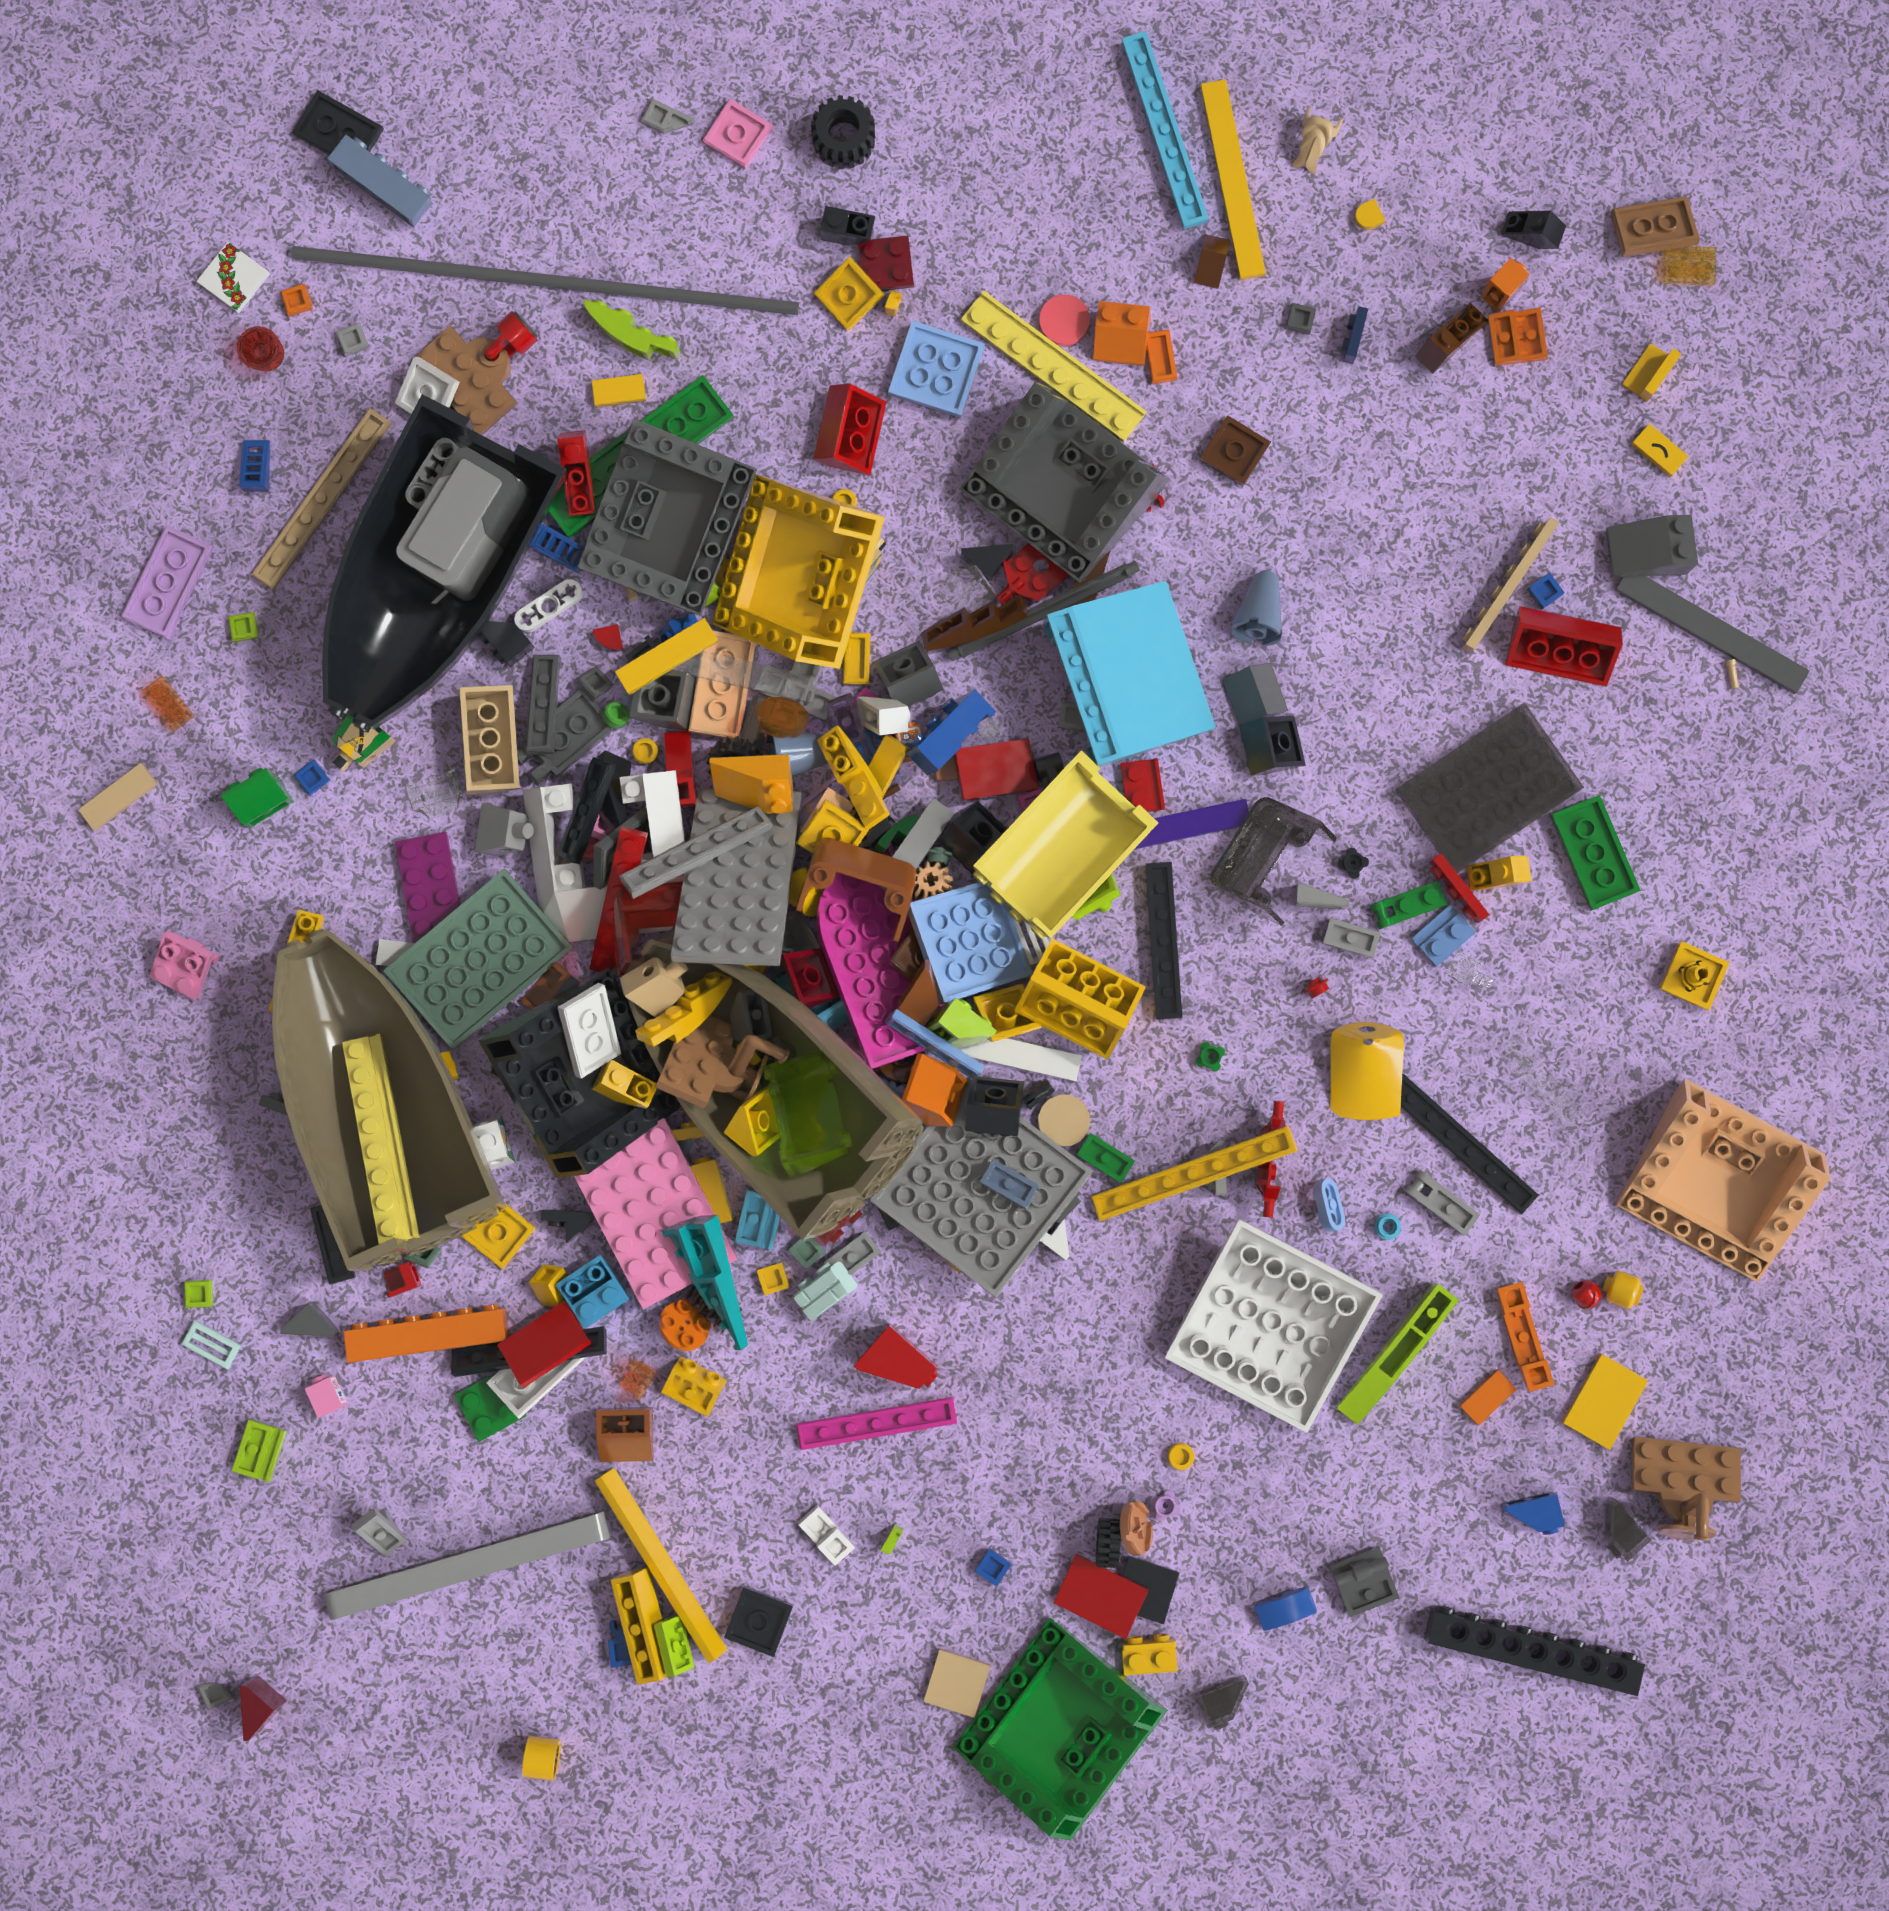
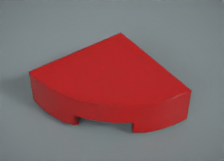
M618 624L593 629L594 636L601 645L613 651H624Z

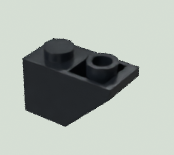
M825 206L820 227L821 240L847 246L868 243L871 241L875 216Z
M1551 210L1509 211L1500 235L1537 249H1558L1566 225Z
M488 621L478 635L485 645L490 642L496 650L492 653L501 664L507 662L510 667L535 648L515 623Z

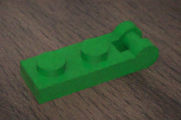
M1438 880L1370 905L1372 913H1376L1378 918L1376 923L1380 930L1448 904ZM1391 906L1395 916L1388 918L1385 908Z

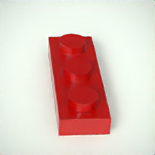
M1442 853L1429 861L1432 866L1429 868L1431 873L1437 880L1442 879L1448 886L1446 888L1448 895L1454 901L1458 899L1464 906L1462 912L1471 922L1475 920L1476 923H1479L1490 915Z

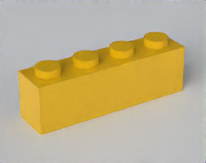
M649 1568L629 1570L610 1579L636 1682L637 1685L661 1681L666 1677L654 1624L663 1620Z

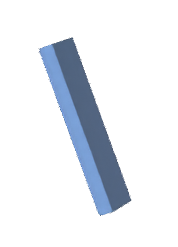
M897 1009L891 1012L885 1020V1024L950 1066L957 1068L958 1071L969 1078L980 1075L985 1067Z

